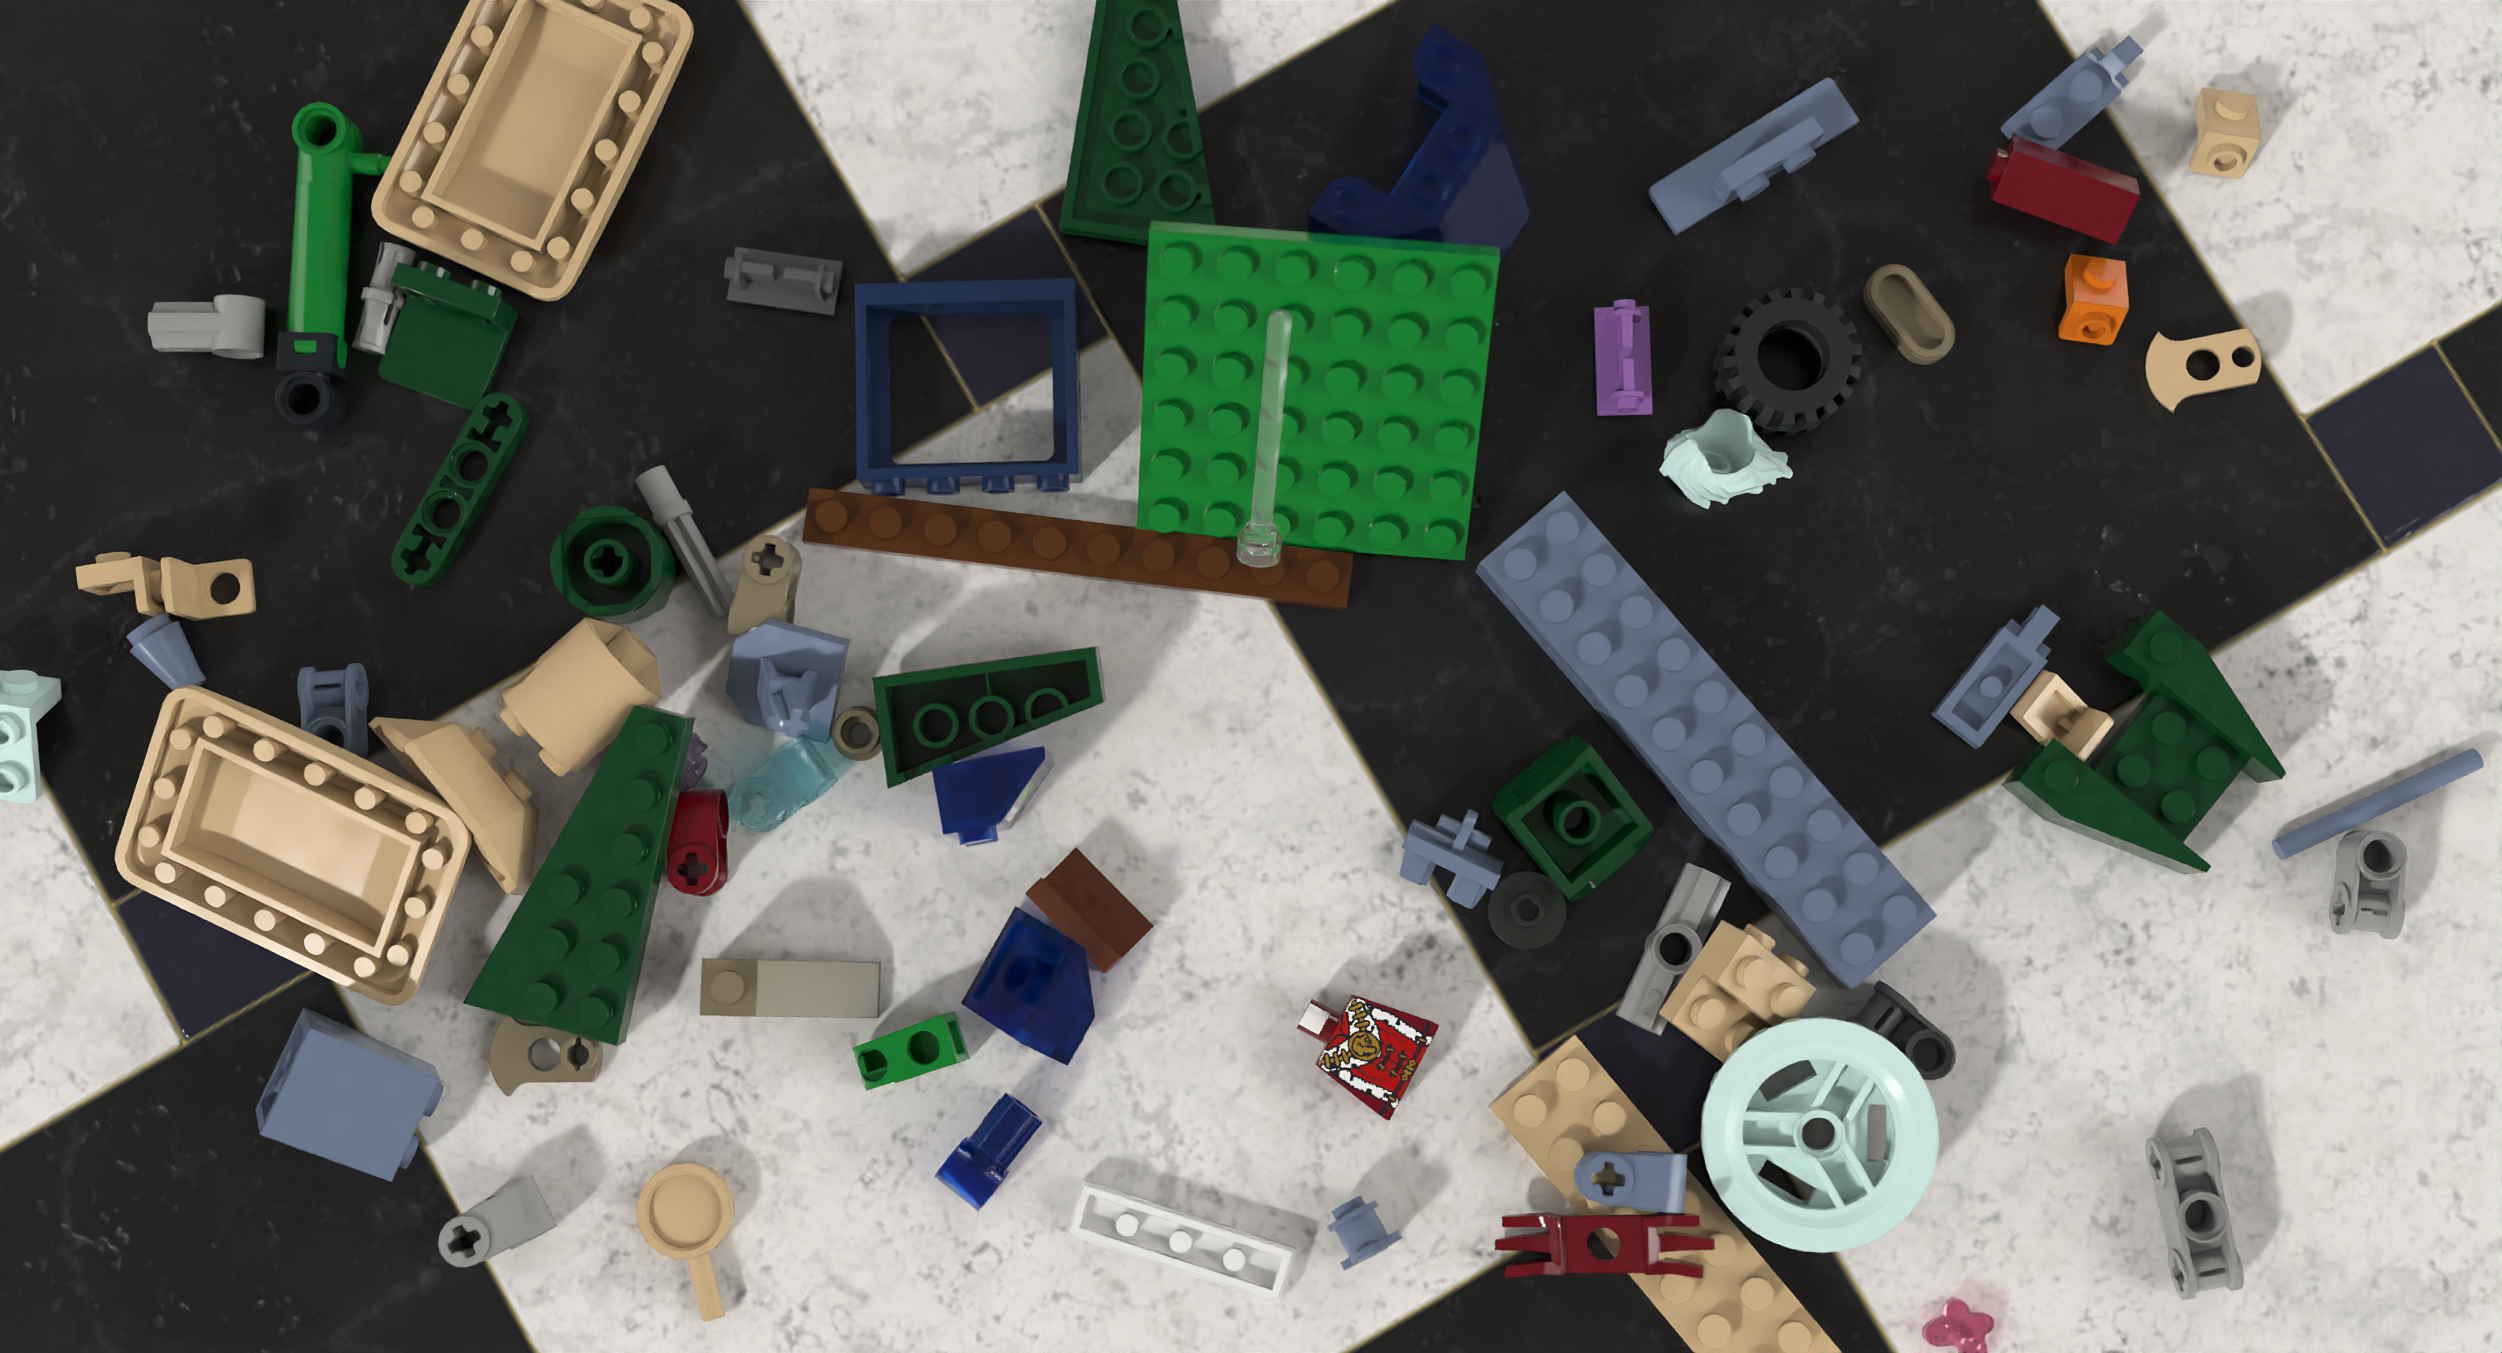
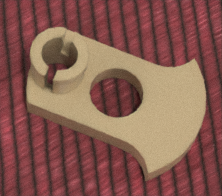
M2247 328L2184 341L2169 340L2158 332L2147 353L2146 378L2154 397L2162 406L2174 413L2180 401L2187 397L2256 384L2261 370V353L2258 343ZM2242 348V351H2246L2251 355L2253 360L2250 366L2239 367L2233 363L2232 355L2237 352V349ZM2199 350H2207L2214 353L2220 362L2218 373L2209 380L2194 379L2186 368L2187 359L2192 353Z

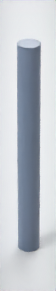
M2468 749L2272 840L2273 849L2281 860H2285L2483 768V759L2476 749Z

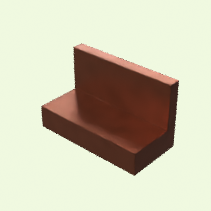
M1075 848L1045 879L1040 878L1025 892L1103 973H1108L1154 927L1078 848Z

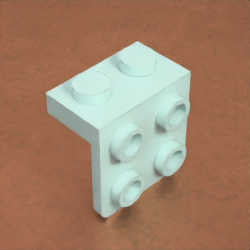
M0 670V800L32 804L41 796L36 723L62 699L60 679L37 676L35 672L30 670Z

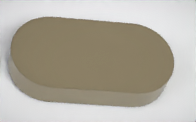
M1899 264L1885 265L1872 274L1864 287V303L1868 311L1904 357L1913 363L1922 365L1935 363L1944 357L1954 344L1955 328L1949 316L1911 269Z

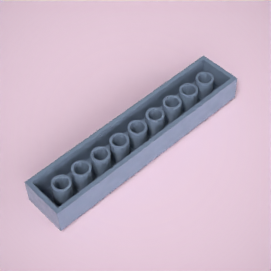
M1565 491L1561 492L1479 563L1475 570L1478 576L1839 989L1853 990L1938 916Z

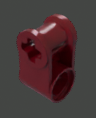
M724 789L679 792L667 847L666 871L670 883L682 893L701 897L711 896L720 891L727 881L729 872L727 852L729 806ZM698 862L707 864V874L699 875L698 880L688 877V868L697 866Z

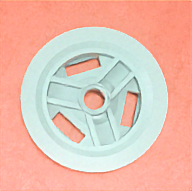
M1824 1016L1802 1019L1793 1018L1754 1033L1753 1037L1741 1046H1737L1728 1055V1059L1720 1070L1716 1071L1710 1083V1089L1703 1103L1701 1113V1148L1707 1171L1720 1198L1730 1211L1755 1233L1791 1249L1820 1253L1838 1252L1857 1248L1882 1237L1899 1225L1912 1212L1925 1193L1935 1169L1939 1143L1938 1120L1927 1085L1911 1061L1894 1044L1863 1025L1852 1021L1848 1022ZM1804 1060L1810 1061L1816 1072L1815 1074L1768 1100L1764 1098L1759 1086L1769 1076L1792 1063ZM1868 1104L1886 1105V1151L1882 1160L1868 1159ZM1813 1118H1825L1834 1126L1835 1133L1832 1142L1821 1149L1807 1146L1802 1139L1804 1125ZM1766 1160L1771 1161L1813 1186L1815 1189L1809 1199H1798L1760 1177L1758 1174Z

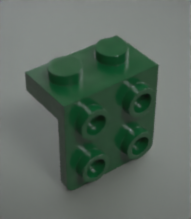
M420 261L418 268H414L398 262L390 283L407 296L387 344L385 354H383L379 364V375L393 384L473 411L476 404L489 391L519 314L501 299L503 291L492 285L471 279L467 287L450 281L452 273L434 264Z

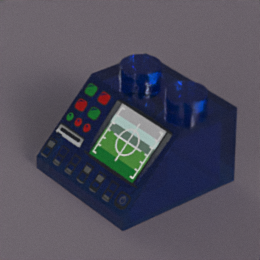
M1044 746L932 767L943 835L956 840L959 839L960 845H966V847L998 842L997 832L1012 828L1053 768V754Z

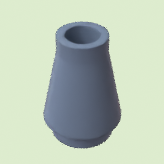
M166 613L151 618L128 634L127 639L133 646L130 653L169 686L172 691L187 685L199 687L207 680L197 664L179 621L172 622Z

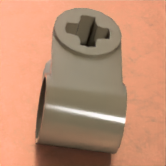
M761 535L754 538L746 546L743 553L737 589L732 598L729 611L728 633L730 635L739 636L769 618L793 624L795 599L802 570V558L799 551L791 543L774 535ZM775 553L784 558L781 568L773 567L770 571L762 566L764 556L773 557Z

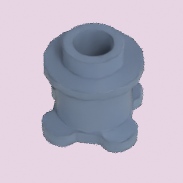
M1358 1196L1332 1211L1336 1221L1327 1228L1329 1232L1336 1231L1349 1255V1258L1340 1263L1344 1271L1373 1257L1402 1239L1399 1230L1390 1235L1387 1234L1375 1211V1208L1379 1206L1376 1200L1365 1204L1362 1196Z

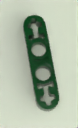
M501 392L490 393L483 397L473 409L394 548L391 557L392 568L396 576L403 582L420 588L431 587L439 583L446 575L526 434L529 425L528 413L525 407L512 396ZM509 406L507 414L513 419L512 424L509 428L499 426L491 438L492 441L501 445L498 451L495 452L484 443L476 441L475 439L479 433L489 439L494 431L496 424L489 419L491 413L494 410L503 412ZM472 452H481L485 454L488 460L486 473L476 481L465 480L460 469L462 460ZM452 499L457 501L461 508L459 521L450 528H439L434 522L433 517L435 507L444 500ZM424 528L431 534L447 540L443 548L432 542L425 555L426 559L432 562L427 572L418 569L412 575L415 566L408 561L410 555L413 552L422 555L431 541L420 536Z

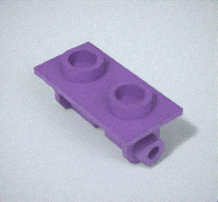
M1622 299L1614 301V307H1594L1597 416L1652 415L1649 306L1636 307L1635 300Z

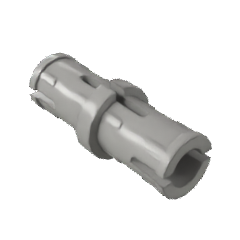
M381 242L370 287L363 288L361 299L365 301L355 340L352 343V347L357 350L382 357L385 354L387 344L393 332L398 312H401L405 302V298H403L404 293L390 283L398 262L412 266L413 259L416 256L415 251L389 242Z

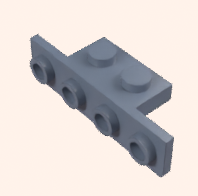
M1825 78L1650 187L1648 194L1675 236L1736 198L1739 197L1742 202L1753 198L1770 185L1768 179L1781 170L1786 169L1788 174L1798 170L1816 156L1815 149L1856 125L1859 119L1831 78Z

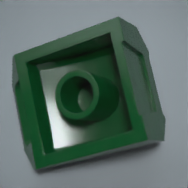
M1577 736L1550 745L1549 749L1509 784L1499 789L1491 806L1508 830L1570 902L1589 896L1642 851L1654 832L1652 824L1593 747Z

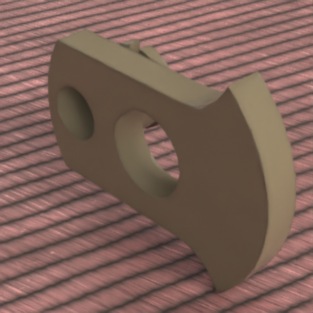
M507 1015L498 1024L493 1033L489 1049V1064L492 1076L498 1087L507 1097L511 1096L515 1089L524 1083L595 1082L603 1061V1044L600 1041L546 1026H529L521 1023L517 1018ZM542 1038H550L560 1047V1061L556 1067L548 1071L537 1067L531 1055L533 1046ZM581 1044L589 1052V1058L585 1064H581L576 1058V1050Z

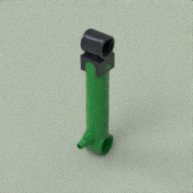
M317 102L308 104L300 109L294 117L292 124L293 139L299 148L287 332H279L276 367V370L286 375V377L277 386L275 404L280 415L290 423L308 433L323 435L339 428L345 420L348 410L344 394L330 382H349L352 345L344 341L354 175H382L385 173L393 156H383L380 153H362L363 137L358 127L333 105ZM336 127V136L332 142L320 146V137L324 131ZM313 392H319V406L312 413L304 415L303 404L305 399Z

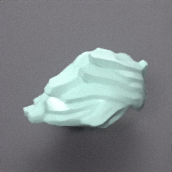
M1730 408L1717 409L1711 414L1705 424L1695 429L1683 430L1680 434H1676L1673 438L1669 439L1664 452V462L1659 469L1662 475H1668L1692 502L1706 509L1711 504L1710 500L1719 501L1725 505L1728 503L1729 498L1744 493L1759 494L1763 491V485L1768 483L1773 485L1776 482V478L1785 477L1790 479L1793 475L1791 468L1786 465L1788 460L1787 454L1785 452L1772 451L1753 429L1750 417Z

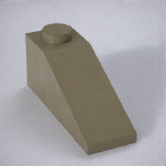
M702 959L700 1016L879 1018L881 962Z

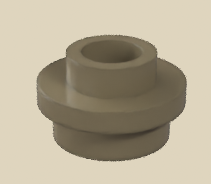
M853 706L845 709L837 716L832 726V741L841 755L853 761H866L874 758L882 751L877 711L866 706ZM858 724H866L870 729V737L863 744H855L851 738L852 729Z

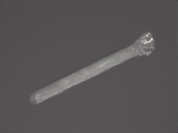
M1283 309L1273 311L1268 319L1251 520L1245 523L1244 529L1238 533L1237 559L1243 564L1253 567L1276 565L1281 557L1282 536L1277 532L1278 528L1273 523L1292 321L1290 314Z

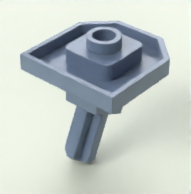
M769 618L739 635L734 641L725 691L747 723L783 732L790 738L798 736L827 744L832 736V726L835 721L850 640Z

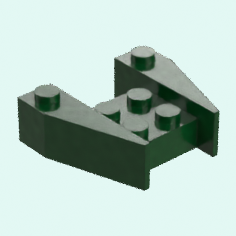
M2156 609L2138 616L2104 657L2108 663L2147 694L2089 766L2055 738L2036 742L2001 785L2045 821L2184 875L2207 873L2211 865L2183 842L2241 770L2256 783L2281 780L2285 776L2286 771L2203 644L2162 611Z

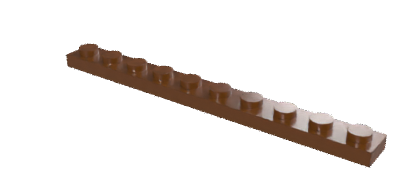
M811 487L809 488L802 542L807 545L1345 611L1348 604L1354 555L1351 553L1180 532L1160 533L1155 530L1137 529V527Z

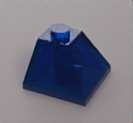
M1015 906L961 1004L1021 1044L1068 1066L1095 1018L1086 948Z

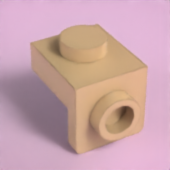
M2202 87L2195 102L2198 142L2189 159V169L2193 173L2240 179L2244 176L2261 141L2256 95L2244 94L2235 90L2224 91Z
M111 552L97 555L95 557L96 564L76 567L78 589L100 596L135 590L139 613L152 617L162 613H166L167 616L170 615L165 609V603L161 594L160 582L162 571L160 562L143 556L131 558V554L128 552Z
M2046 670L2041 671L2009 712L2038 742L2055 738L2083 762L2100 746L2103 737L2114 724V720L2107 713L2089 708L2056 673Z

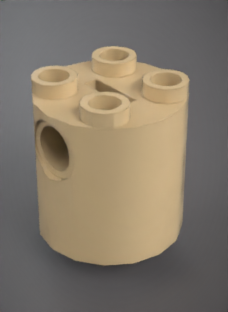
M585 617L539 657V660L527 673L501 691L504 708L499 711V715L517 735L523 737L528 732L543 748L538 753L540 758L557 776L563 777L569 770L578 773L597 753L615 740L634 705L645 704L655 706L663 698L656 656L629 627Z

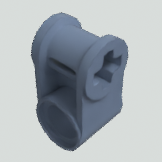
M352 663L345 670L319 672L314 667L301 668L297 684L298 699L301 707V729L326 741L335 732L341 731L344 736L343 749L365 759L369 747L367 731L369 686L363 665L361 663Z
M1636 1151V1153L1590 1152L1584 1155L1576 1164L1574 1171L1575 1185L1580 1194L1588 1200L1600 1204L1633 1207V1209L1684 1213L1687 1154ZM1605 1162L1606 1170L1614 1172L1616 1178L1614 1183L1605 1184L1604 1193H1602L1601 1186L1592 1183L1591 1177L1593 1172L1598 1173L1602 1171Z

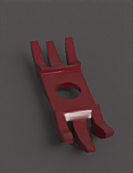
M1550 1212L1502 1216V1227L1549 1228V1232L1522 1234L1496 1239L1495 1250L1551 1253L1549 1258L1507 1265L1505 1267V1278L1538 1274L1564 1275L1565 1273H1645V1275L1671 1274L1704 1278L1703 1265L1669 1257L1659 1260V1253L1715 1250V1239L1670 1231L1658 1234L1657 1227H1700V1215L1691 1213L1558 1215ZM1608 1228L1617 1234L1621 1247L1619 1254L1615 1258L1602 1260L1592 1254L1589 1249L1588 1239L1593 1230Z

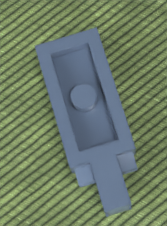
M2128 35L2106 56L2097 47L2088 54L2084 53L2006 121L2000 130L2009 139H2011L2012 135L2058 150L2122 93L2120 90L2129 81L2121 72L2144 50Z
M2041 605L2040 608L2035 607L2021 625L2013 619L2009 620L1996 631L1931 715L1973 748H1980L2048 662L2045 658L2051 649L2042 641L2057 624L2060 617L2046 606Z

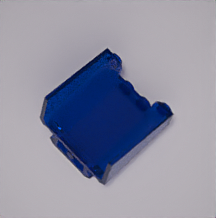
M1433 24L1415 52L1413 69L1419 81L1417 96L1443 112V115L1389 196L1360 178L1351 176L1338 178L1324 189L1309 212L1308 233L1499 247L1500 264L1531 215L1514 139L1483 54Z

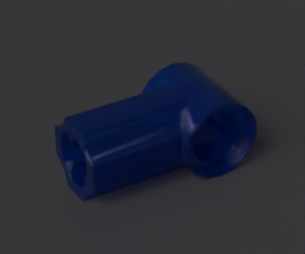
M1006 1092L984 1117L970 1138L965 1137L934 1177L979 1212L1010 1173L1007 1168L1044 1121L1024 1103Z

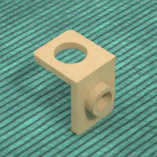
M173 557L161 558L162 578L160 588L167 613L197 621L255 612L256 600L252 563L250 560L243 558L192 565ZM231 573L239 580L240 593L233 602L224 605L219 604L211 595L212 582L221 574Z

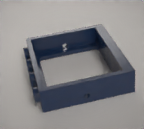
M1075 278L855 284L857 480L865 489L872 488V495L897 497L905 495V488L927 487V494L944 496L959 494L960 486H982L983 493L1008 494L1015 492V485L1037 484V491L1058 493L1069 491L1070 483H1082L1079 290ZM1045 313L1051 318L1054 452L1048 460L897 464L893 461L890 325L895 318Z

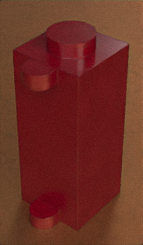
M2012 135L2007 148H1997L1985 174V179L1991 181L1992 201L2117 245L2140 197L2137 179L2015 135Z

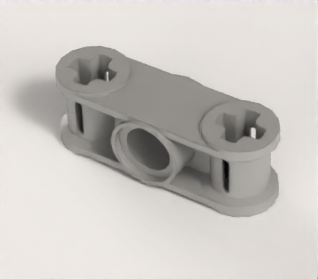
M2205 1127L2193 1130L2192 1136L2163 1141L2158 1136L2148 1138L2145 1148L2146 1158L2155 1183L2160 1215L2169 1251L2170 1273L2179 1296L2183 1300L2194 1299L2199 1291L2225 1286L2230 1291L2242 1289L2244 1285L2243 1268L2232 1234L2229 1211L2220 1176L2219 1153L2210 1131ZM2200 1200L2203 1206L2202 1218L2196 1225L2188 1227L2185 1221L2187 1207L2192 1202Z

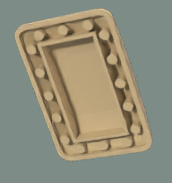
M470 0L373 196L371 204L372 216L377 224L392 235L535 299L549 302L566 296L575 285L603 233L646 146L684 62L694 35L693 23L686 11L668 0Z
M187 685L169 693L162 704L116 847L115 862L117 870L122 877L132 885L381 1004L396 1006L411 999L420 987L469 853L473 833L447 802L411 782L341 747L264 712L205 688Z

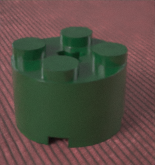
M598 506L587 509L573 518L574 521L557 537L551 552L550 565L552 577L562 595L578 610L601 621L614 624H631L646 619L666 606L676 579L675 555L664 534L641 516L622 507ZM616 556L623 559V565L617 568L615 575L612 576L606 572V566L615 564Z

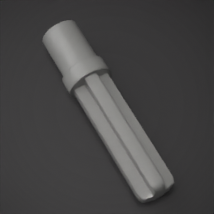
M664 465L644 472L635 479V482L653 513L652 519L658 530H663L710 616L716 620L728 617L734 593L691 517L693 511L687 500L682 499Z

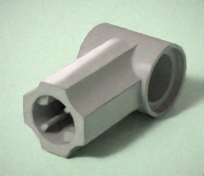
M219 295L214 297L213 302H155L152 311L148 313V332L152 339V346L160 352H212L215 355L227 358H261L264 356L266 302L260 298L245 295Z

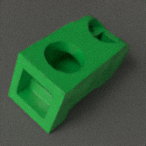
M955 1011L933 1017L853 1047L866 1091L892 1082H902L970 1059Z

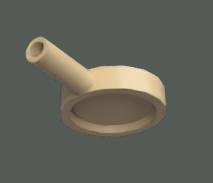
M697 1162L672 1164L655 1173L643 1186L636 1205L637 1225L645 1242L659 1254L677 1260L687 1259L703 1322L725 1316L708 1251L716 1248L730 1231L735 1216L734 1196L726 1179L712 1167Z

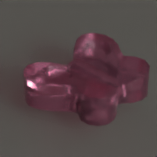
M1951 1297L1944 1304V1314L1925 1324L1922 1329V1337L1932 1346L1945 1347L1953 1345L1957 1348L1958 1353H1987L1985 1336L1993 1330L1994 1320L1984 1312H1971L1964 1301Z

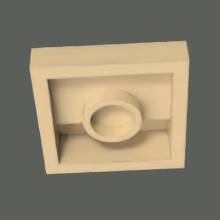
M1722 920L1658 1014L1722 1063H1725L1728 1055L1737 1046H1741L1753 1037L1754 1033L1763 1028H1770L1783 1023L1784 1020L1797 1018L1816 988L1804 979L1810 971L1807 966L1786 952L1781 951L1778 957L1771 953V950L1776 945V941L1751 924H1747L1742 931Z

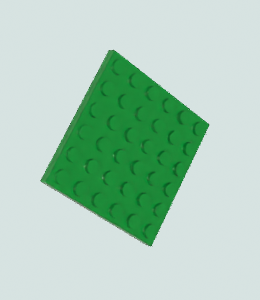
M1151 221L1148 247L1137 529L1155 530L1160 533L1180 532L1320 550L1465 561L1500 258L1499 247Z

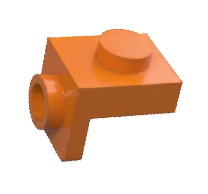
M2071 254L2065 267L2067 309L2059 325V337L2066 340L2111 345L2129 310L2125 261Z

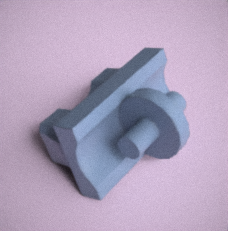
M1468 808L1462 822L1441 814L1435 828L1413 819L1402 845L1405 853L1399 875L1418 885L1426 886L1436 864L1456 874L1446 896L1456 903L1473 909L1487 888L1494 891L1501 876L1500 871L1504 860L1486 852L1492 836L1473 828L1479 813Z

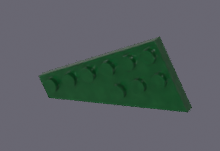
M1096 0L1059 226L1061 233L1149 246L1151 221L1216 225L1177 0Z
M645 704L634 705L464 999V1004L614 1046L626 1042L696 717Z

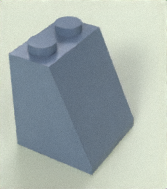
M303 1007L255 1111L260 1135L392 1182L398 1167L406 1169L412 1161L419 1143V1137L415 1136L414 1132L422 1115L430 1117L435 1111L443 1092V1085L438 1084L440 1076L434 1065Z

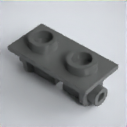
M735 247L734 257H727L724 267V276L726 279H730L727 300L835 316L843 262Z

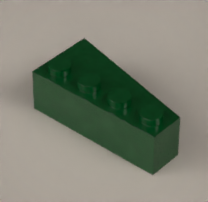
M1099 646L873 677L888 789L1105 702L1106 693Z

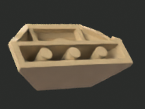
M376 717L368 723L416 783L425 791L447 802L473 833L471 850L490 871L508 895L523 896L532 884L539 810L529 799L535 792L525 778L515 769L507 772L495 758L500 749L493 739L480 727L472 730L470 727L456 723Z

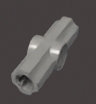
M1685 863L1656 928L1652 930L1646 939L1645 951L1615 1015L1661 1036L1668 1021L1658 1013L1702 950L1705 939L1730 888V882L1704 868ZM1670 933L1678 934L1686 943V955L1676 965L1668 964L1660 955L1661 941Z

